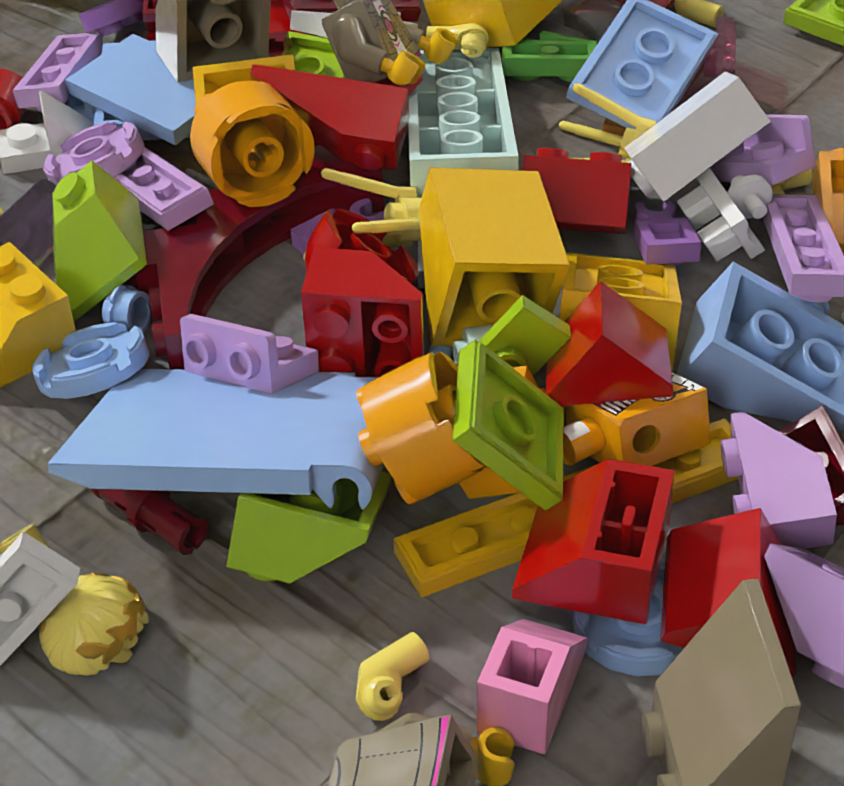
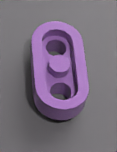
M111 0L79 14V18L85 32L95 30V32H101L103 37L122 30L124 26L143 20L144 0Z

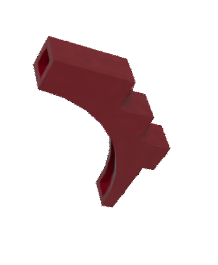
M321 145L314 146V159L307 174L303 171L298 180L293 184L296 189L288 197L277 203L262 207H248L227 196L220 189H212L208 191L214 205L186 220L187 225L177 226L169 231L165 228L143 231L147 265L127 280V285L138 287L139 291L147 293L150 299L153 320L162 319V322L152 323L156 357L167 356L169 369L185 370L180 319L189 314L205 317L220 292L231 280L255 259L274 246L290 239L292 228L333 208L335 210L339 208L349 211L352 204L366 198L372 201V213L384 211L383 195L324 179L321 176V171L324 168L383 182L382 168L378 170L363 169L354 163L343 161Z

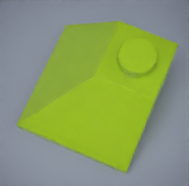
M92 160L77 173L72 172L64 176L57 184L54 192H52L55 283L68 295L74 321L147 265L138 197Z
M381 472L372 498L364 509H361L358 501L359 489L357 484L348 478H340L335 481L336 499L332 508H328L313 489L310 495L240 493L237 500L226 567L244 571L250 577L261 581L279 580L292 583L366 543L390 487L391 474Z

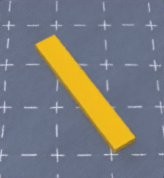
M725 418L710 423V444L653 465V467L675 470L672 504L738 479L737 476L727 478L723 466L720 441L731 439V425ZM591 467L564 476L563 482ZM523 493L508 496L393 538L394 554L421 598L521 561L538 505Z

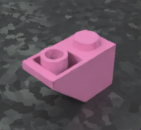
M525 619L501 627L477 681V734L480 735L484 730L491 727H501L511 734L514 746L546 755L588 647V637Z

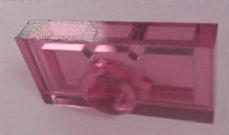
M717 17L715 32L718 33V36L703 65V77H712V81L724 72L735 75L736 21H734V18Z

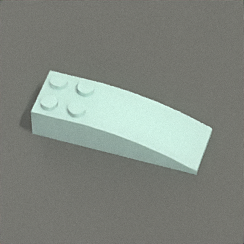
M486 48L485 52L476 58L464 55L461 50H453L449 59L440 64L430 61L425 56L424 51L420 50L422 55L418 58L426 64L421 74L423 81L408 97L410 186L416 188L417 198H422L430 167L518 170V151L499 48Z

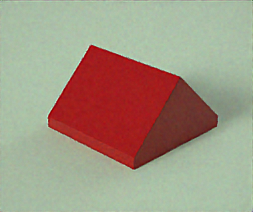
M600 281L564 321L570 325L571 338L547 361L546 395L560 406L674 396L666 328Z
M761 508L671 529L666 538L660 641L685 648L743 580L758 579L791 677L793 678L796 674V647L764 557L770 544H782Z

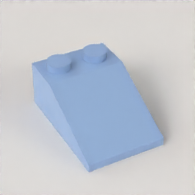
M733 261L696 302L677 375L707 388L708 400L728 410L795 422L823 406L839 431H844V324L795 296H790L788 292Z

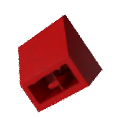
M538 148L537 156L524 155L522 171L539 172L558 229L626 234L632 189V163L622 162V155L611 152L590 153V160L568 158L569 151L558 148Z
M314 247L301 290L306 347L318 350L319 372L356 373V377H381L424 355L422 292L372 251Z
M607 459L564 481L562 501L546 511L539 505L537 507L513 584L512 599L646 625L670 524L675 470Z

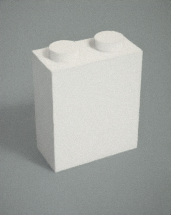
M724 72L624 148L631 157V160L627 162L632 163L631 177L645 196H648L655 190L664 202L771 121L741 79L728 72Z

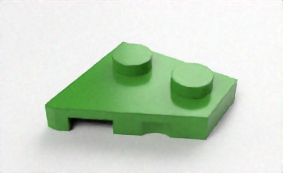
M542 31L540 33V40L523 38L515 46H503L504 76H512V78L519 81H532L538 79L539 76H558L561 80L572 82L597 46V41L579 37H566L558 33Z

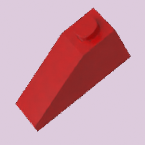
M252 64L250 71L251 80L266 82L279 92L309 126L316 143L343 161L354 163L363 169L378 170L385 168L397 170L409 122L408 88Z

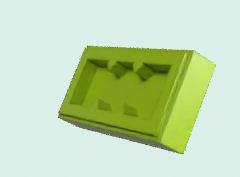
M522 295L479 342L483 343L511 367L527 365L533 376L571 338L570 325Z

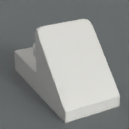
M39 91L44 123L33 125L21 123L8 129L0 130V161L3 173L9 174L43 168L49 153H52L56 158L63 152L60 145L64 143V140L86 128L94 126V121L49 94Z
M24 531L3 554L0 553V666L78 584L80 567Z

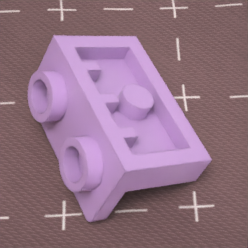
M766 114L771 121L709 168L719 182H731L738 175L756 174L763 176L770 185H775L816 167L809 117L807 115Z
M189 314L180 319L182 351L186 372L269 394L278 392L319 372L318 350L295 345L289 337L275 336L272 332L195 314Z

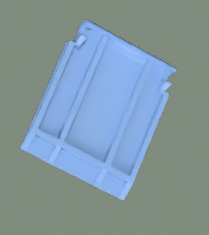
M140 369L133 376L113 386L48 462L49 473L89 489L310 495L313 489L328 508H332L336 499L335 481L340 478H348L357 484L359 489L358 501L361 509H364L372 498L384 463L379 466L372 465L361 448L358 433L367 428L356 392L359 388L379 377H356V373L318 372L278 392L269 394L193 374L181 369Z

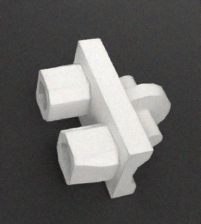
M708 168L696 177L701 185L677 200V203L695 230L721 215V217L697 232L716 262L741 246L751 259L765 251L746 220L752 217L760 219L767 213L766 204L771 202L773 191L763 176L756 174L738 175L732 179L731 186L726 192L712 170Z

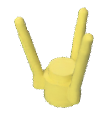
M575 83L573 85L575 93L631 124L636 129L627 127L624 135L620 136L568 121H561L559 128L578 136L620 147L618 154L622 155V158H626L622 162L627 163L630 161L631 157L624 148L657 124V121L640 117L580 83Z
M324 168L321 171V176L324 179L395 199V203H388L386 205L384 220L356 222L352 225L354 233L387 232L382 242L389 247L400 246V244L402 246H412L413 241H421L419 207L422 198H417L415 187H397L329 168Z

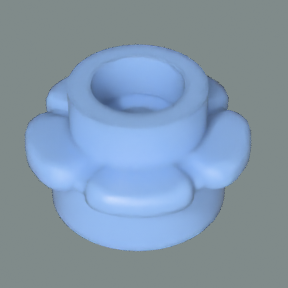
M120 285L104 300L102 306L104 323L118 322L119 324H126L128 331L133 326L142 329L143 334L150 325L152 312L147 293L137 291L132 285H127L126 287Z

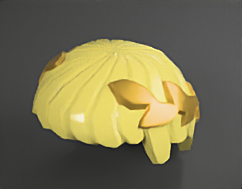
M92 572L91 574L79 575L78 584L37 626L42 650L52 666L67 674L88 676L98 674L100 670L108 669L110 662H127L133 655L130 648L134 647L137 643V634L143 630L144 624L149 623V617L145 611L146 605L137 588L123 578L103 573Z

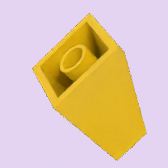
M430 167L419 207V221L431 346H453V341L462 340L463 328L495 324L522 295L553 314L570 264L539 172Z

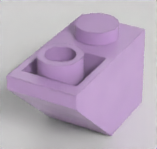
M745 412L731 414V439L721 440L720 445L726 477L737 476L741 490L740 495H733L734 514L761 508L780 543L784 546L805 549L832 545L837 513L823 458Z

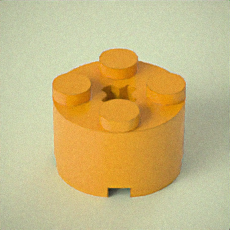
M238 81L227 84L213 93L205 94L197 101L190 132L192 151L199 164L224 194L248 207H262L285 199L296 189L293 184L298 180L303 171L307 174L312 166L315 152L314 139L309 126L279 92L266 82Z
M432 351L367 383L356 392L367 428L358 433L361 448L372 465L379 466L384 463L394 478L399 494L409 505H413L455 485L487 467L452 441L458 366L449 356L441 351L435 354Z

